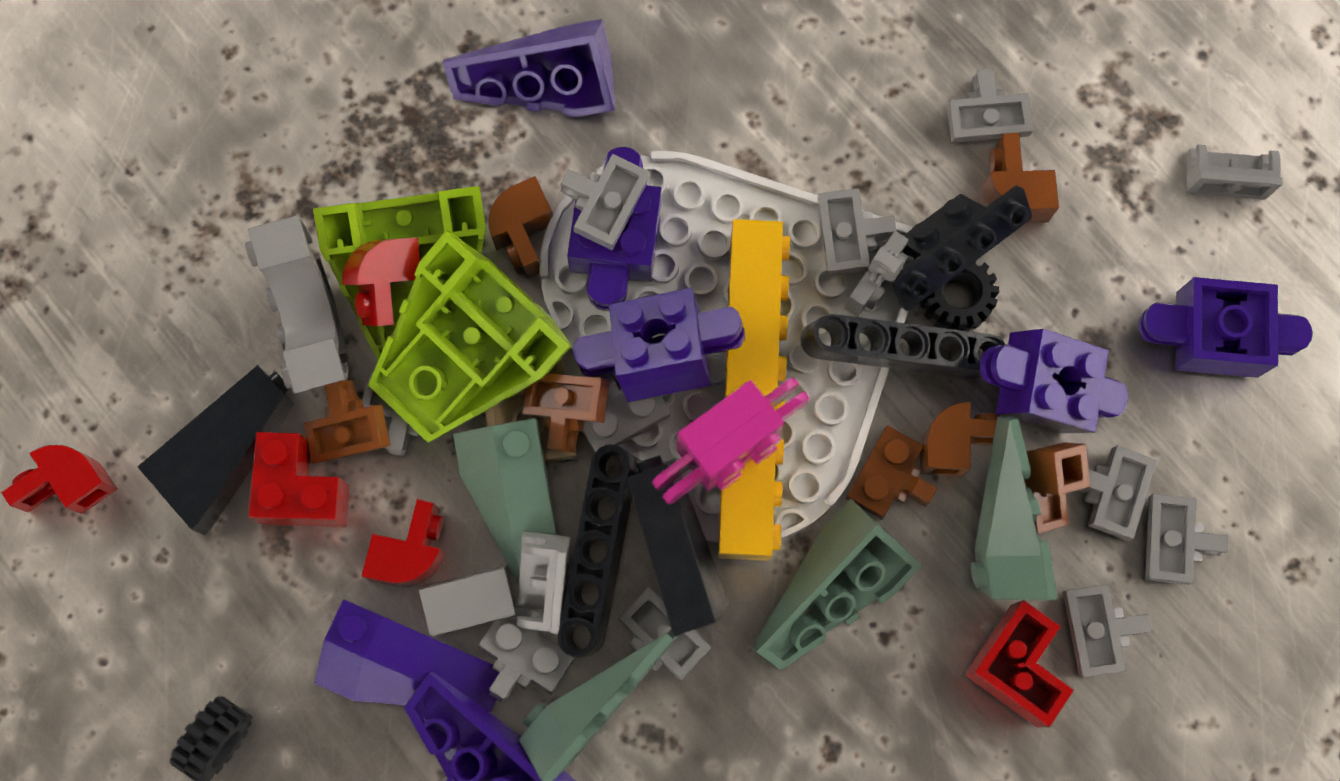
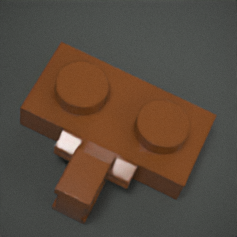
M547 374L544 378L526 388L522 414L545 417V427L550 428L547 449L575 453L578 431L583 430L584 421L604 423L610 380L595 377Z
M343 380L325 385L329 406L325 408V417L304 423L312 464L391 446L382 404L364 407L361 399H358L353 380Z
M887 425L845 499L848 501L852 499L862 509L881 520L885 517L894 500L903 504L907 497L926 507L931 502L938 488L920 478L919 475L922 470L913 465L924 445Z

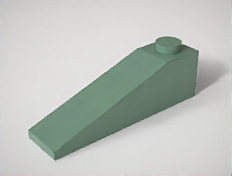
M1010 416L997 417L974 549L976 562L971 563L973 582L976 588H980L991 599H1058L1048 540L1040 541L1034 523L1037 515L1041 514L1038 499L1034 498L1031 489L1025 486L1024 479H1029L1031 469L1019 419Z
M536 418L453 434L460 476L518 585L523 532L557 535L539 423Z
M850 499L821 529L754 643V650L780 670L784 669L825 641L826 633L843 621L849 626L860 618L858 611L876 599L882 604L894 596L918 571L922 564L876 520Z
M672 629L557 698L546 707L539 703L526 717L523 724L528 729L520 737L519 741L542 781H554L576 759L678 636H674Z

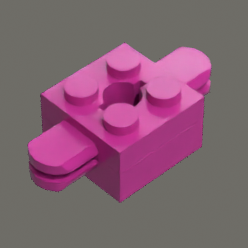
M794 377L788 379L765 397L753 381L749 380L677 433L676 451L682 458L657 475L652 484L657 490H660L671 484L691 469L692 472L663 495L668 505L674 503L700 483L707 492L716 486L722 491L742 476L740 471L745 467V464L753 459L757 465L772 455L778 449L776 445L781 441L779 436L785 423L784 421L810 401V397L804 391L790 399L777 410H774L775 406L784 401L799 387Z

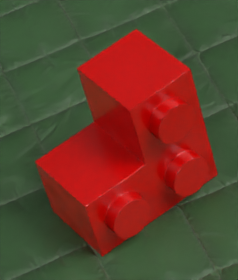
M256 432L248 518L262 525L346 527L350 485L340 477L309 476L310 451L307 439L300 433Z
M1025 600L1010 605L964 673L966 677L1035 727H1050L1074 691V689L1037 663L1061 626Z

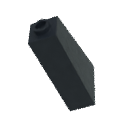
M257 365L137 466L191 530L205 535L212 529L253 468L256 432L276 433L295 404L286 395L291 388H286L282 377L275 370L268 375Z
M659 455L637 463L638 472L629 476L627 480L674 636H678L716 623L729 604V600L688 492L669 505L663 499V495L683 479L682 475L660 490H657L652 484L657 475L676 462L675 458L663 462Z

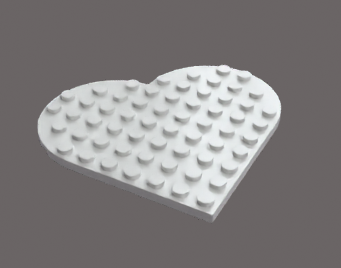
M652 151L651 155L641 156L643 169L651 172L647 185L662 187L661 213L652 282L629 279L625 301L692 288L700 313L728 307L730 243L733 219L783 221V236H790L789 261H782L781 275L789 276L788 300H781L780 315L788 316V330L786 341H779V356H786L787 359L785 382L794 377L799 383V387L785 399V403L804 391L810 397V401L784 421L785 423L779 436L780 439H784L783 465L775 464V481H782L783 496L782 506L774 507V524H781L782 540L805 529L822 517L846 489L860 460L889 371L888 367L815 359L804 352L800 343L801 332L805 326L826 314L856 317L844 308L849 296L866 272L828 276L817 200L818 195L696 155L674 151ZM603 166L596 169V173L601 175ZM566 195L553 213V217L547 226L542 242L539 272L548 313L572 345L570 349L573 351V346L579 337L611 331L609 311L599 310L589 301L586 289L588 274L570 272L567 253L575 199ZM872 214V218H879V217H881V216ZM895 221L896 230L901 235H905L913 228L912 226ZM887 241L876 242V249L868 250L870 264L881 246L884 247ZM908 256L903 268L912 263L914 259ZM884 280L880 286L885 288L886 291L873 310L865 307L859 317L904 323L908 311L900 307L891 281ZM819 328L820 340L825 345L830 346V334L825 329ZM860 333V344L864 349L870 351L869 338L865 334ZM657 334V335H654L653 338H655V337H657V336L666 335V334ZM726 351L707 354L711 386L662 395L671 412V417L619 446L629 451L635 457L637 463L659 455L663 462L674 458L678 461L682 458L676 451L677 433L724 399ZM612 373V377L617 380L616 374ZM778 381V387L784 382ZM618 455L623 468L624 460L621 455ZM690 469L686 473H684L682 475V478L690 474L692 470ZM700 483L691 489L688 494L706 542L718 544L720 488L716 486L707 492Z

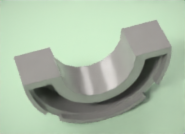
M299 215L248 228L251 241L245 243L248 258L252 266H258L270 286L266 288L269 304L273 312L279 311L282 327H278L277 331L284 350L285 363L280 365V371L286 388H293L294 394L346 380L349 370L347 362L341 364L339 354L346 353V346L337 308L320 257L314 258L313 253L308 247V244L313 243V240Z

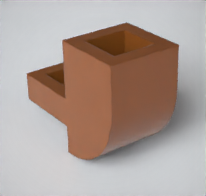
M1003 133L996 147L990 151L989 165L991 172L982 185L983 196L987 204L990 205L1011 188L1018 185L1024 188L1032 213V218L1027 223L1049 222L1059 209L1055 170L1023 171L1019 133Z
M536 176L503 191L494 201L488 220L490 234L496 251L505 247L514 269L522 267L527 279L540 274V261L530 242L529 236L547 229L553 217L552 209Z
M971 402L954 404L943 410L929 425L923 435L921 444L924 446L920 456V469L922 470L920 474L963 476L971 469V444L993 445L997 417H1000V415L981 413L976 414L974 419H971Z
M1063 442L1026 451L1031 472L1029 479H1024L1025 486L1030 488L1034 498L1038 499L1041 514L1037 515V519L1034 522L1037 534L1068 526L1066 493L1090 487L1086 444Z

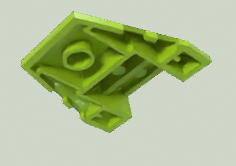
M480 186L371 202L313 208L320 252L332 269L339 283L338 286L358 319L357 322L377 360H379L388 336H392L401 314L399 309L403 300H407L414 280L390 282L394 325H362V319L358 316L355 307L356 294L359 293L358 285H342L343 270L350 255L359 246L370 241L418 237L421 260L446 230L482 254L486 223Z
M446 230L418 263L414 273L416 278L407 300L404 299L399 309L400 317L392 336L387 338L368 386L423 439L430 443L544 378L572 345L552 317L492 261Z

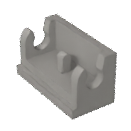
M1197 144L1196 149L1190 148L1186 152V193L1266 200L1283 185L1279 151L1270 150L1269 155L1261 154L1260 156L1207 152L1206 145Z
M523 532L515 615L518 616L517 626L525 629L550 631V634H558L566 594L571 537Z
M507 564L421 587L419 594L430 637L516 615V603Z

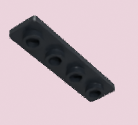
M1018 185L1014 186L987 207L959 194L903 235L909 239L903 253L914 259V261L900 271L894 282L891 281L900 307L906 311L911 310L1030 221L1032 213L1024 188Z

